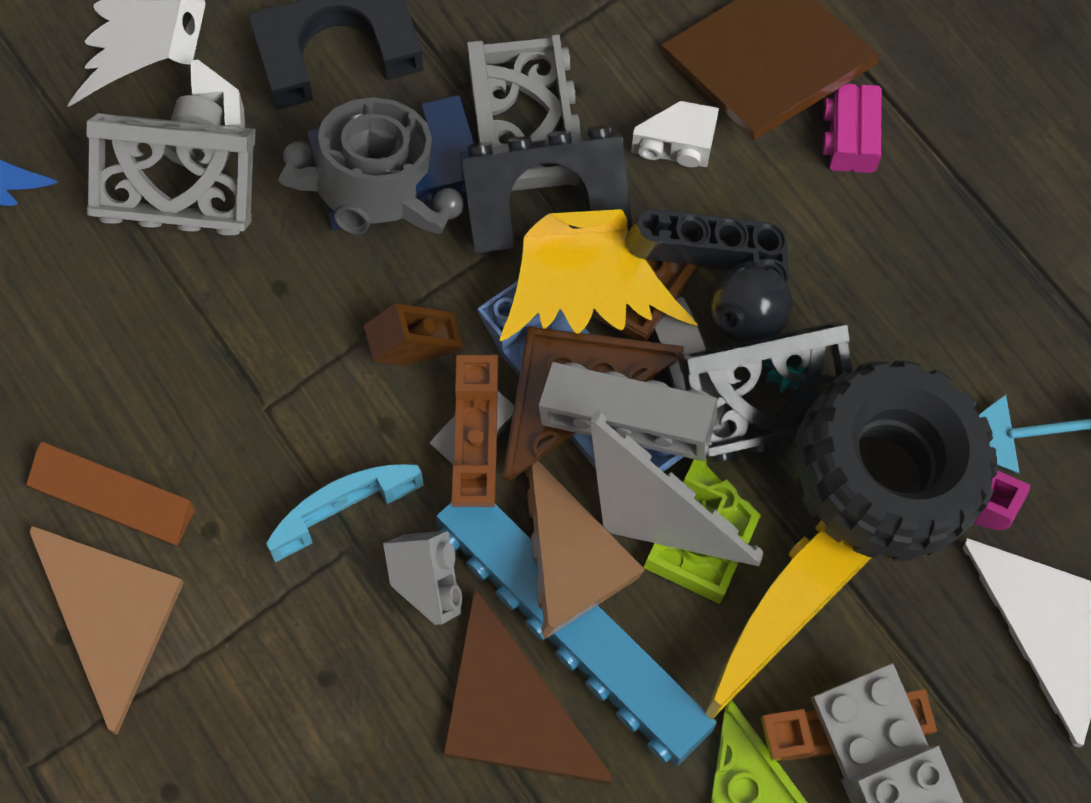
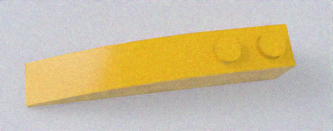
M822 520L815 527L819 533L811 541L805 536L790 551L788 555L792 558L791 562L770 586L741 632L720 674L705 714L711 720L871 559V557L853 551L854 545L843 539L840 542L834 540L824 531L827 526Z

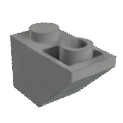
M448 531L403 534L383 543L390 586L434 625L444 624L462 614V593L456 583L454 571L455 550L450 543Z

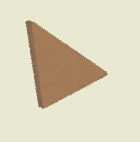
M537 461L525 470V474L529 477L530 483L527 496L529 516L533 518L534 532L531 535L534 561L538 562L539 577L536 580L538 606L543 611L544 623L541 626V634L548 638L639 579L645 569Z
M32 526L30 530L31 537L107 728L111 733L117 735L184 582L175 576Z

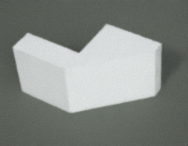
M190 60L192 95L206 98L218 104L224 110L225 126L245 128L244 108L239 90L201 61Z

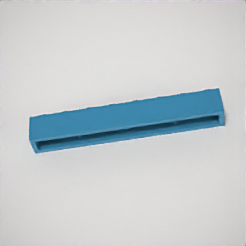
M451 502L436 516L438 529L440 531H448L449 540L454 550L459 549L469 559L466 564L472 573L481 581L488 578L498 588L495 593L501 602L512 611L517 607L528 618L525 624L530 631L543 641L545 639L541 634V626L544 623L543 611L538 606L536 580L539 577L538 562L534 561L532 540L496 504L495 507H452ZM598 605L548 637L558 648L555 654L559 660L571 671L577 667L588 678L585 684L589 690L601 701L608 698L619 709L616 713L619 720L632 732L639 729L650 740L647 746L661 762L666 763L670 760L678 767L713 732L717 722L714 719L711 720L705 714L706 711Z

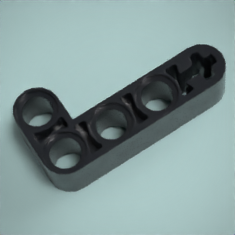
M647 209L641 213L626 235L625 242L628 250L635 257L641 259L729 269L738 263L754 261L758 262L755 266L762 267L765 270L772 268L778 272L788 284L789 270L786 236L779 226L770 222ZM683 235L687 236L691 240V242L686 240L683 237ZM721 240H724L729 246L725 245Z

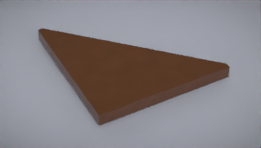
M527 326L503 479L511 481L576 434V432L545 426L541 423L539 403L552 362L564 365L566 363H577L584 366L587 370L601 373L618 372L629 379L647 382L677 362V356L684 353V346L585 333L577 334L569 331Z
M474 593L444 756L610 785L612 775L481 594Z

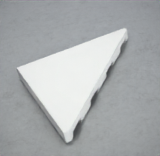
M967 538L963 545L965 554L970 556L980 574L979 578L995 607L998 606L1010 628L1011 636L1024 659L1028 660L1039 679V685L1055 714L1058 713L1071 736L1069 738L1071 743L1075 747H1082L1091 719V581Z

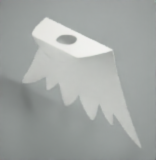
M100 0L96 2L93 6L95 11L106 20H109V22L103 24L90 34L85 40V44L105 49L95 55L85 65V69L97 67L98 69L83 83L67 106L75 104L116 79L157 61L169 58L175 62L190 65V60H193L206 5L205 0ZM185 12H189L193 17L188 23L186 30H184L183 15Z

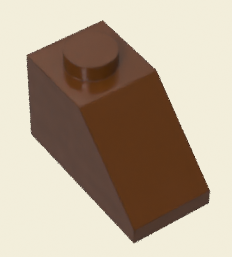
M394 303L364 325L373 362L407 365L455 353L464 348L454 312Z

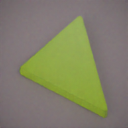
M731 700L724 709L711 803H808L777 761H771L768 748Z

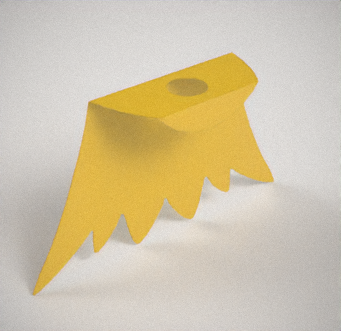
M622 209L550 213L539 220L523 237V254L517 289L509 316L502 330L500 341L518 332L537 313H539L542 328H547L557 316L559 309L562 310L570 327L577 334L584 330L593 314V309L613 327L623 330L626 321V304L648 320H652L649 307L651 305L659 311L685 323L697 326V323L669 293L647 261L635 257L628 250L625 242L628 233L627 218ZM569 225L578 227L580 229H573L569 227Z

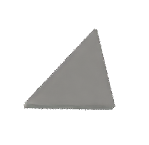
M594 412L590 421L603 527L609 533L750 565H760L763 557L762 549L757 545L751 546L737 536L739 530L715 509L709 512L694 499L696 493L672 472L667 476L650 461L651 454L627 434L624 438L605 423L607 417L602 412Z

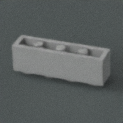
M552 362L539 403V411L542 425L592 436L590 421L594 412H602L607 417L606 424L623 438L627 434L643 448L705 461L717 419V398L697 389L684 391L670 388L666 384L655 380L643 382L629 379L618 372L601 373L587 370L584 366L577 363H566L564 365Z

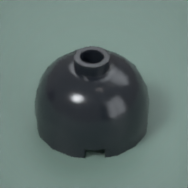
M747 261L736 264L716 281L710 293L709 313L713 324L724 337L735 343L776 335L787 327L790 321L788 318L789 311L793 309V299L787 283L772 268L765 270L762 267L755 266L758 262Z

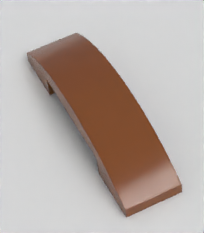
M457 355L452 507H495L498 355Z
M926 689L906 692L924 736L937 732ZM805 709L763 715L761 717L771 761L834 755L816 710L805 712Z

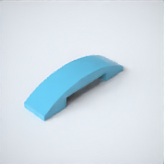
M406 464L374 467L350 474L319 489L296 506L281 521L266 544L274 561L277 562L312 544L308 527L380 491L386 504H389L424 486L420 468L418 465Z

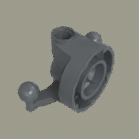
M375 97L356 99L334 108L321 122L317 137L316 167H311L315 158L310 145L303 141L290 143L283 153V160L286 166L278 178L279 182L284 186L300 191L319 192V196L335 211L334 218L338 226L351 234L359 235L365 233L371 223L397 221L401 218L420 229L441 234L448 219L458 217L464 208L462 195L453 188H444L435 194L432 203L434 211L416 198V185L428 172L432 151V136L428 124L414 109L394 100Z

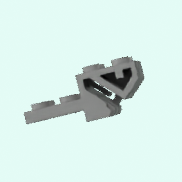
M893 663L810 697L844 778L841 781L850 803H963L939 746H928Z

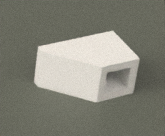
M684 101L674 104L634 128L631 153L639 154L649 160L661 158L676 161L686 167H707L719 108Z

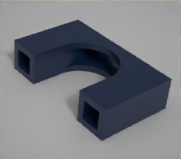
M460 95L423 103V119L428 124L432 136V153L428 172L416 185V198L433 210L432 203L435 194L444 188H453L460 192L464 202H466L459 152L468 151V145L474 142ZM320 128L307 131L309 143L315 156V167L317 162V137ZM325 203L332 231L342 229L335 221V211Z

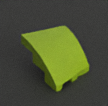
M707 458L705 461L694 459L683 483L696 493L694 497L696 501L709 512L715 509L739 530L737 536L749 544L761 515L748 501L740 498L734 486L727 479L722 482L706 465ZM654 543L643 568L720 604L739 562Z

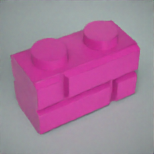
M845 84L835 90L831 98H825L823 121H830V132H824L822 152L823 155H830L829 168L832 171L849 172L854 170L855 172L873 173L877 170L881 158L882 88L880 86Z

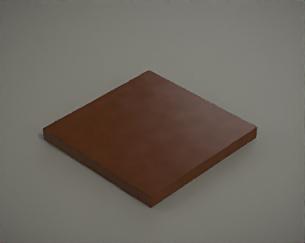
M734 0L661 44L663 55L754 141L879 63V54L817 0Z

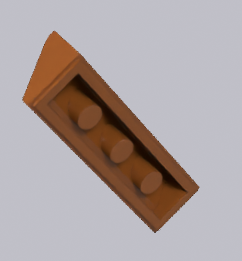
M41 442L37 448L26 484L31 489L178 547L195 512L192 502L188 499L44 442Z

